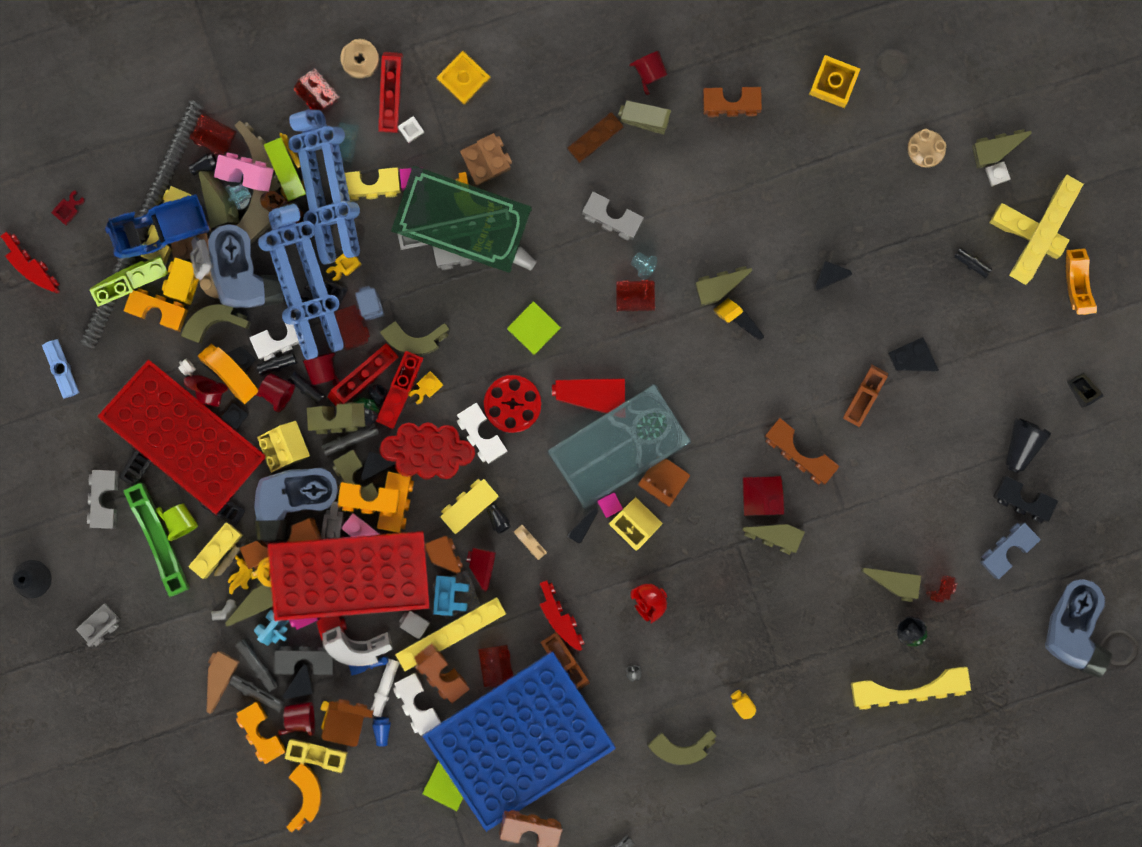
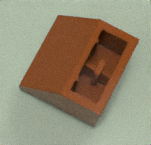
M447 536L425 544L432 564L456 574L461 572L460 568L463 565L459 556H454L452 550L456 548L452 538L447 539Z

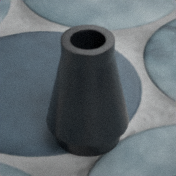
M214 153L203 155L193 164L189 165L192 175L195 176L200 171H214L217 158Z
M496 504L486 509L493 530L498 534L505 532L511 527L510 520Z

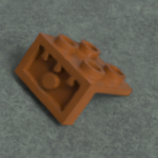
M664 458L648 469L638 486L670 507L689 479L690 474Z

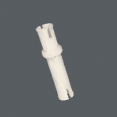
M389 658L377 693L374 694L375 699L371 710H374L373 715L378 717L382 716L385 703L389 700V691L400 662Z

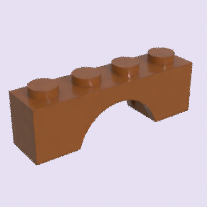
M779 418L764 436L767 439L765 442L773 449L775 447L779 448L782 451L780 454L788 461L790 459L797 463L795 467L801 472L807 471L811 474L810 479L817 485L820 483L825 485L840 466L825 454L818 458H807L798 453L793 444L795 430Z
M309 518L292 525V532L288 542L322 539L314 518ZM257 540L240 547L248 569L255 568L256 571L259 563L264 558L269 557L268 545L263 540Z

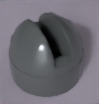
M632 665L626 668V676L630 681H638L641 678L640 666Z

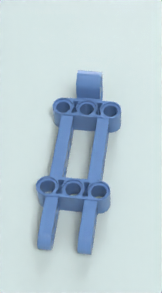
M308 109L292 114L290 116L291 127L295 131H302V133L290 138L289 148L294 153H298L309 206V211L304 214L303 220L309 221L315 226L316 232L314 236L319 259L324 265L333 263L336 260L330 225L334 224L338 225L345 257H356L360 254V247L354 219L358 217L360 208L357 203L350 202L339 144L345 138L344 130L340 127L327 126L325 116L320 110ZM320 149L323 150L333 204L327 206L315 151Z
M296 204L276 208L269 212L268 215L272 231L262 235L258 240V244L263 251H270L288 308L283 311L282 319L286 324L294 325L303 356L306 360L318 357L317 347L308 320L316 317L320 318L330 350L332 352L342 350L344 343L334 315V311L339 308V300L336 296L328 295L310 240L316 232L315 226L309 221L295 223L300 219L299 209ZM302 227L307 230V236L302 233ZM284 232L289 234L290 240L285 239ZM267 237L271 238L272 246L267 243ZM292 244H296L314 299L302 303L284 248ZM326 300L330 302V309L325 305ZM308 306L313 308V314L309 313ZM291 311L295 312L296 319L291 317Z

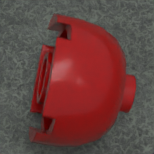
M642 584L631 591V599H635L638 604L635 605V608L645 621L651 620V623L663 616L667 609V594L662 588L654 584Z

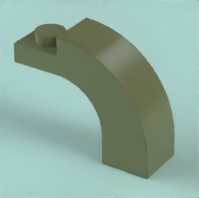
M223 304L210 305L200 309L190 317L181 336L202 344L207 330L215 323L229 322L249 329L251 322L246 320L247 316L236 313L235 316L236 308Z
M395 321L380 333L393 348L402 353L408 351L415 355H426L439 349L435 342L437 340L441 342L449 336L447 333L450 330L444 323L429 335L422 338H414L405 334Z
M710 729L693 745L680 747L671 743L661 732L647 745L662 760L672 764L687 765L705 758L707 753L703 748H710L716 742L714 738L717 736Z

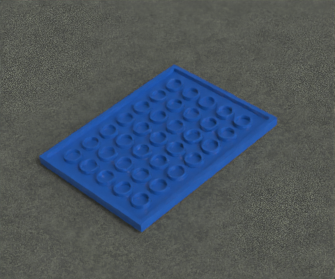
M553 651L422 735L486 832L502 822L504 811L521 810L616 749V746Z

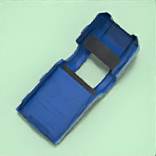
M196 194L157 205L149 209L146 215L134 218L135 212L109 219L105 228L114 247L113 253L119 258L154 253L163 249L169 243L209 232L203 208ZM153 224L159 240L150 245H141L136 229Z

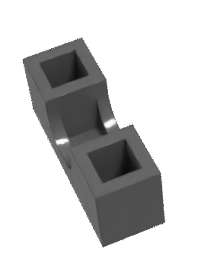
M280 646V650H275L274 674H296V665L301 659H307L312 663L313 674L315 675L334 674L335 659L327 652L325 647H318L317 651L311 650V647H299V650H291L292 647Z

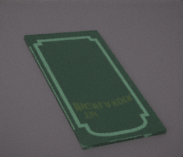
M413 165L395 221L391 227V232L510 273L530 212L532 211V206Z

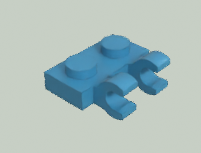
M436 576L433 614L453 616L454 610L467 611L468 603L454 602L455 591L469 592L470 584L456 583V577Z

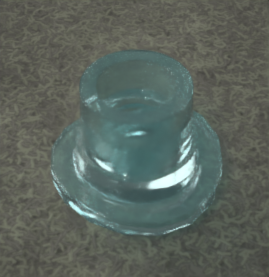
M242 184L236 187H231L230 185L225 187L230 196L228 198L229 202L233 200L239 210L241 209L240 204L251 197L248 188L242 186Z
M641 252L635 255L631 266L638 270L639 278L647 279L653 274L657 266L656 256L647 257Z

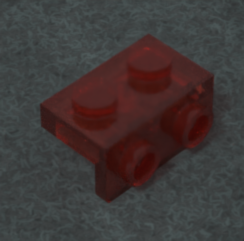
M316 69L301 77L294 86L297 95L305 101L310 110H320L323 112L324 109L339 99L338 94Z
M202 114L194 132L190 134L189 138L196 145L207 147L213 154L224 155L229 151L237 131Z
M649 280L617 281V311H655V282Z
M943 576L938 593L927 591L926 595L930 596V600L943 603L944 600H950L951 594H955L957 588L956 578Z
M508 645L478 649L484 687L498 686L513 677Z

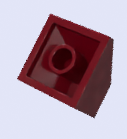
M781 476L743 477L744 516L784 514Z
M473 548L472 551L468 552L466 562L470 563L469 568L481 588L488 591L496 553Z

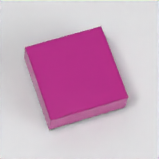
M615 493L597 501L606 518L623 510Z

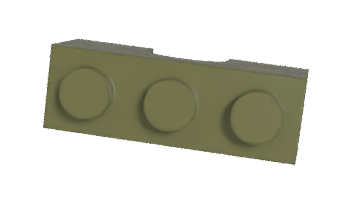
M364 403L338 404L336 417L334 407L331 406L307 408L308 431H316V434H328L327 430H331V433H341L342 429H346V432L357 431V427H365Z
M351 450L333 461L335 464L333 469L337 476H342L343 483L357 485L354 476L364 466L355 450ZM373 483L366 487H361V496L365 501L371 502L378 497L379 492Z

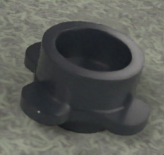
M377 384L373 388H368L371 399L377 404L385 401L387 391L382 385Z

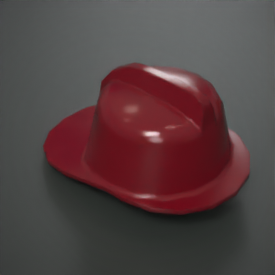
M189 375L183 380L186 387L196 392L197 400L206 405L218 407L223 393L228 390L227 385L200 375Z

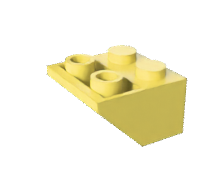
M296 421L280 425L257 437L263 454L266 456V463L271 473L310 457Z
M636 497L609 523L635 551L663 524Z

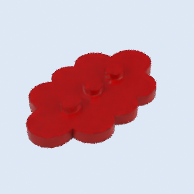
M410 422L402 424L398 428L396 436L384 438L379 448L380 454L385 460L395 462L396 470L399 474L405 477L417 474L426 480L433 478L435 475L442 479H450L458 472L459 466L470 464L475 457V448L468 441L460 440L459 433L453 426L443 425L438 428L429 422L423 423L419 427Z

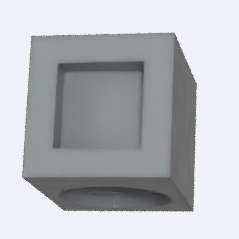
M413 611L405 612L399 621L402 623L400 628L418 639H421L431 623Z

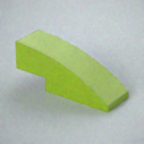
M280 137L264 144L288 201L290 202L306 195L282 138Z

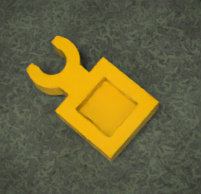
M343 253L335 260L337 266L329 267L326 272L330 274L332 271H335L336 276L332 280L338 281L342 273L348 276L362 264L357 257L346 258Z
M430 371L417 383L420 388L411 391L409 396L412 397L414 394H418L420 396L419 400L416 401L418 405L422 403L425 395L431 398L444 385Z

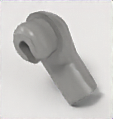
M232 599L227 600L225 607L221 611H212V621L228 620L237 610L236 601Z

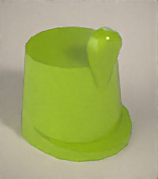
M184 503L176 505L165 512L161 507L156 508V512L165 521L170 533L167 537L168 541L176 540L199 526Z

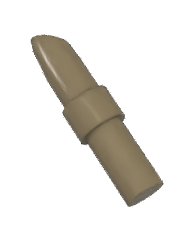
M234 545L227 556L222 559L214 576H221L226 568L231 565L232 560L240 551L238 546Z

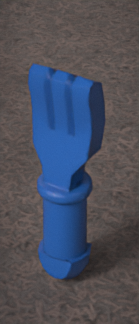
M382 656L378 658L377 663L371 665H348L351 676L365 672L369 667L373 669L374 667L386 665L388 657Z

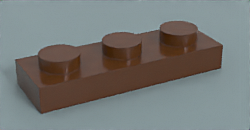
M611 112L567 149L580 164L623 129V125Z

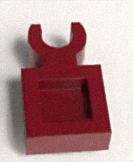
M73 191L70 194L69 201L63 198L51 212L66 226L78 214L79 211L76 209V206H80L85 202L83 197L79 201H75V196L78 194L77 191Z

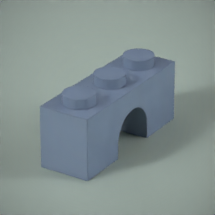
M367 286L360 288V292L355 293L361 315L366 321L385 316L379 294L375 288Z
M1016 523L1009 530L1011 533L1006 538L1003 536L995 543L997 547L992 551L990 549L981 556L983 560L980 563L995 579H1000L1012 567L1006 558L1007 550L1010 547L1016 546L1023 553H1027L1041 540L1026 523Z

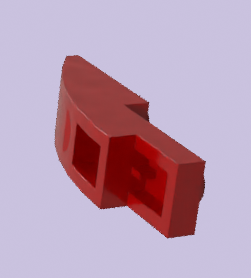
M5 232L1 235V238L11 251L5 257L19 273L48 291L60 292L58 289L59 283L54 276L50 277L46 271L49 269L43 261L39 262L35 258L29 261L32 259L25 249L22 251L19 246L21 242L15 234L11 235Z
M405 351L376 422L392 429L395 428L424 358Z
M547 580L541 582L540 585L546 602L541 603L540 606L548 622L570 646L578 651L582 650L581 646L584 645L581 634H576L574 628L577 627L574 616L570 617L569 614L561 616L560 612H563L559 601L555 602L553 594H556L553 584H548Z

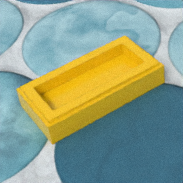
M729 298L713 309L727 323L743 312L740 306Z

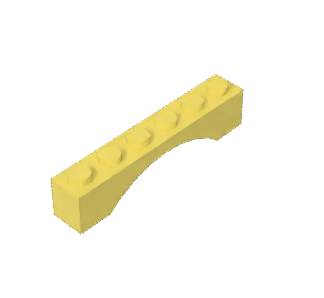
M1066 175L1060 182L1043 218L1009 276L1025 285L1033 278L1084 185L1083 183L1069 175Z
M498 597L395 655L404 671L417 665L414 657L431 643L439 651H442L507 613Z
M965 666L945 669L931 683L911 690L888 689L871 680L851 683L854 706H859V710L869 709L872 704H878V707L889 706L890 702L897 701V704L909 703V699L914 698L917 701L928 700V696H935L936 699L946 698L949 693L961 696L966 695V691L971 690L968 667Z

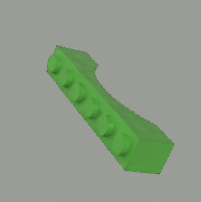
M139 483L123 490L130 508L150 545L169 597L189 590L190 586L174 549L167 539V533L156 512L145 483Z

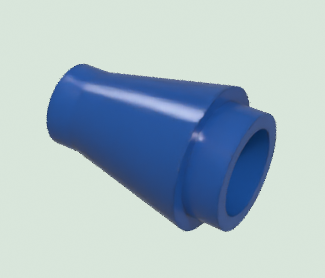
M376 717L373 719L372 727L376 746L388 745L391 725L388 717Z

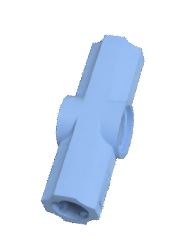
M56 339L43 344L42 347L50 364L51 373L56 379L63 399L80 393L72 375L71 366L67 363L59 340ZM60 364L65 366L62 374L57 373V367Z

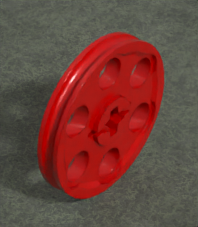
M508 375L497 379L490 385L484 397V410L490 423L497 429L508 433H518L531 427L538 419L541 411V398L537 388L531 381L521 376ZM512 380L520 382L518 390L510 389L509 383ZM496 387L501 388L503 391L500 398L492 396V390ZM528 391H533L536 395L535 400L532 402L526 401L524 397ZM511 399H515L516 403L523 404L524 406L518 405L514 409H510L509 405L502 404V402L507 403L511 402ZM494 406L499 407L501 410L498 417H492L489 413L490 409ZM526 410H531L534 414L533 419L530 421H526L522 417L523 412ZM507 418L515 419L516 425L514 428H507L505 426Z

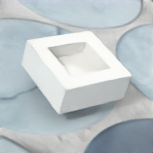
M414 116L398 126V129L408 143L424 134L423 129Z
M1005 162L985 168L991 187L1010 180Z

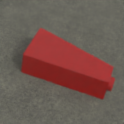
M625 379L556 380V384H552V396H556V400L607 414L625 402ZM625 407L612 416L625 418Z

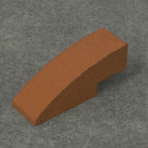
M871 364L843 419L858 427L861 426L888 377L887 372Z
M557 632L540 642L547 654L552 651L554 652L578 690L590 684Z

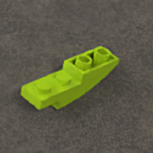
M160 255L146 262L141 261L104 279L89 290L97 306H101L132 293L133 289L164 277L169 272Z

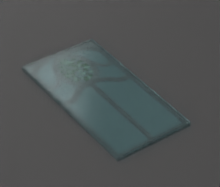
M655 384L547 450L548 455L551 456L584 509L691 443V439L688 438Z

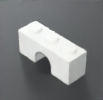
M286 324L287 336L280 341L273 340L268 330L250 337L258 359L268 361L275 357L274 354L280 351L282 354L293 349L292 346L299 343L294 325Z
M477 403L457 415L459 418L457 420L458 425L462 430L466 429L469 433L467 439L472 446L476 445L480 450L477 454L482 462L487 461L490 464L508 452L497 435L491 439H483L479 436L478 428L487 418Z
M417 673L394 683L396 687L393 690L398 699L402 698L404 702L402 708L406 716H411L413 720L411 726L415 733L419 732L421 736L441 723L434 707L428 710H420L415 705V696L425 690Z

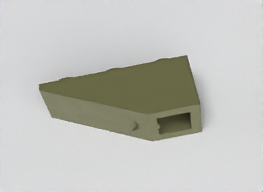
M1025 129L1014 131V135L1010 136L1004 133L996 135L995 139L988 140L987 137L976 140L977 143L972 146L977 168L997 164L1032 134L1031 131L1025 132Z
M744 266L736 268L734 273L728 274V271L717 273V277L714 278L709 276L698 278L699 282H696L695 286L700 305L704 306L722 300L752 272V268L747 269Z
M788 524L742 528V531L745 532L744 536L753 540L756 537L763 539V544L769 547H773V545L781 547L779 551L788 555L791 552H797L805 533Z

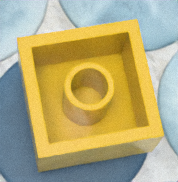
M825 55L809 95L845 108L860 68Z
M175 258L174 262H170L168 268L169 278L168 280L165 279L162 286L163 295L191 305L199 279L194 276L191 262Z

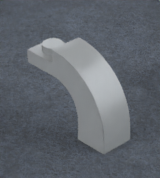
M340 626L322 633L323 645L327 652L335 660L351 666H366L377 663L378 655L393 649L388 632L367 641H353L343 633Z

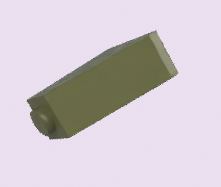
M626 100V104L621 105L618 116H621V122L664 135L671 110Z

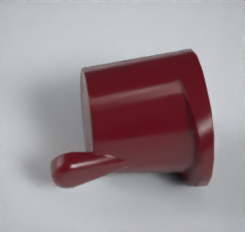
M659 51L650 53L629 64L630 67H635L641 77L645 95L650 94L647 85L668 75Z
M335 352L318 355L317 358L303 360L312 385L331 380L334 387L340 383L335 374L333 364Z
M270 373L262 381L258 393L255 395L263 397L273 405L274 411L279 413L289 403L294 393L295 385Z
M313 703L285 706V729L278 730V734L284 735L301 731L308 732L310 736H313L315 733Z

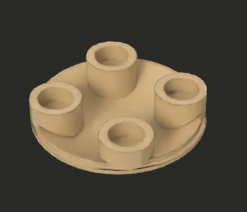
M923 129L915 133L909 140V157L918 166L933 167L939 164L945 156L946 143L934 131Z

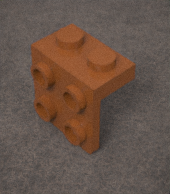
M339 699L338 702L330 701L322 739L356 747L364 717L372 718L374 710H369L367 705L356 703V706L350 705V701Z

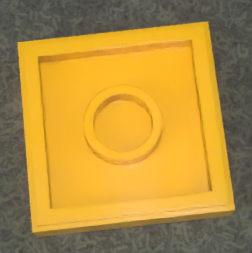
M464 51L437 77V80L464 105L490 79V76Z

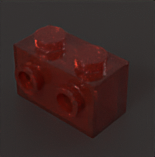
M352 305L334 312L345 351L368 343L370 334L367 327H363L361 322L363 317L360 309Z

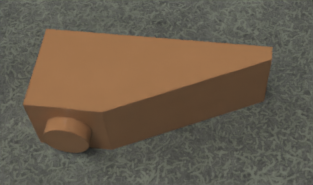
M217 651L216 654L213 653L208 661L210 666L208 668L207 712L210 714L214 712L240 661L222 651Z

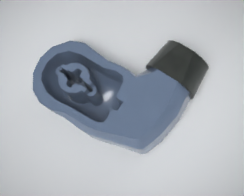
M229 224L214 230L208 240V250L212 264L210 274L220 302L223 305L235 308H252L262 305L265 307L283 303L284 294L278 276H257L254 274L253 263L250 257V238L247 232L238 226Z
M322 468L287 470L261 478L256 489L254 504L256 521L254 523L257 540H284L287 526L285 516L287 512H296L303 509L324 510L330 507L336 499L338 491L336 480L332 474Z
M1084 579L1075 580L1066 587L1050 616L1045 647L1054 657L1065 664L1100 678L1110 664L1112 653L1096 642L1093 643L1090 636L1094 630L1096 620L1104 608L1105 597L1095 583Z

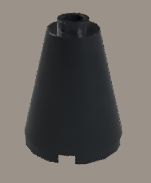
M1015 418L1006 464L1009 465L1008 469L1016 473L1024 471L1052 433L1046 429L1040 430L1041 428L1034 423L1021 418Z
M25 561L14 571L13 585L16 591L23 597H41L51 586L52 577L50 570L40 561Z

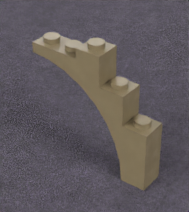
M241 121L236 123L234 126L244 137L250 149L253 163L260 161L267 163L266 167L273 168L264 147L266 142L260 136L256 138L253 135L254 129L247 122L245 124ZM273 174L269 191L279 193L281 191L278 177ZM253 189L249 207L237 225L247 232L250 238V245L271 226L268 216L269 211L263 208L260 202L261 195L268 191Z

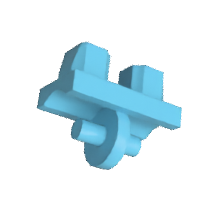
M270 610L266 618L271 623L267 627L259 624L254 629L258 636L257 640L267 646L271 642L276 644L279 639L286 641L287 637L284 633L287 631L285 625L289 622V620L274 621V612Z

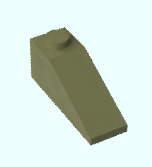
M211 171L198 172L210 228L239 223L236 203L220 180L214 177L215 173Z
M868 568L861 569L862 573L894 595L900 596L901 601L913 602V598L918 599L921 576Z
M261 582L256 584L257 588L252 590L227 620L226 626H231L272 608L271 587H267Z

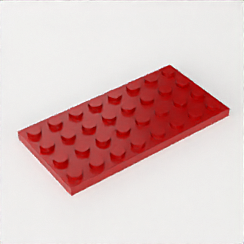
M149 359L98 415L102 422L215 515L219 513L266 459V456L204 404L200 403Z
M423 531L268 544L274 621L430 608Z

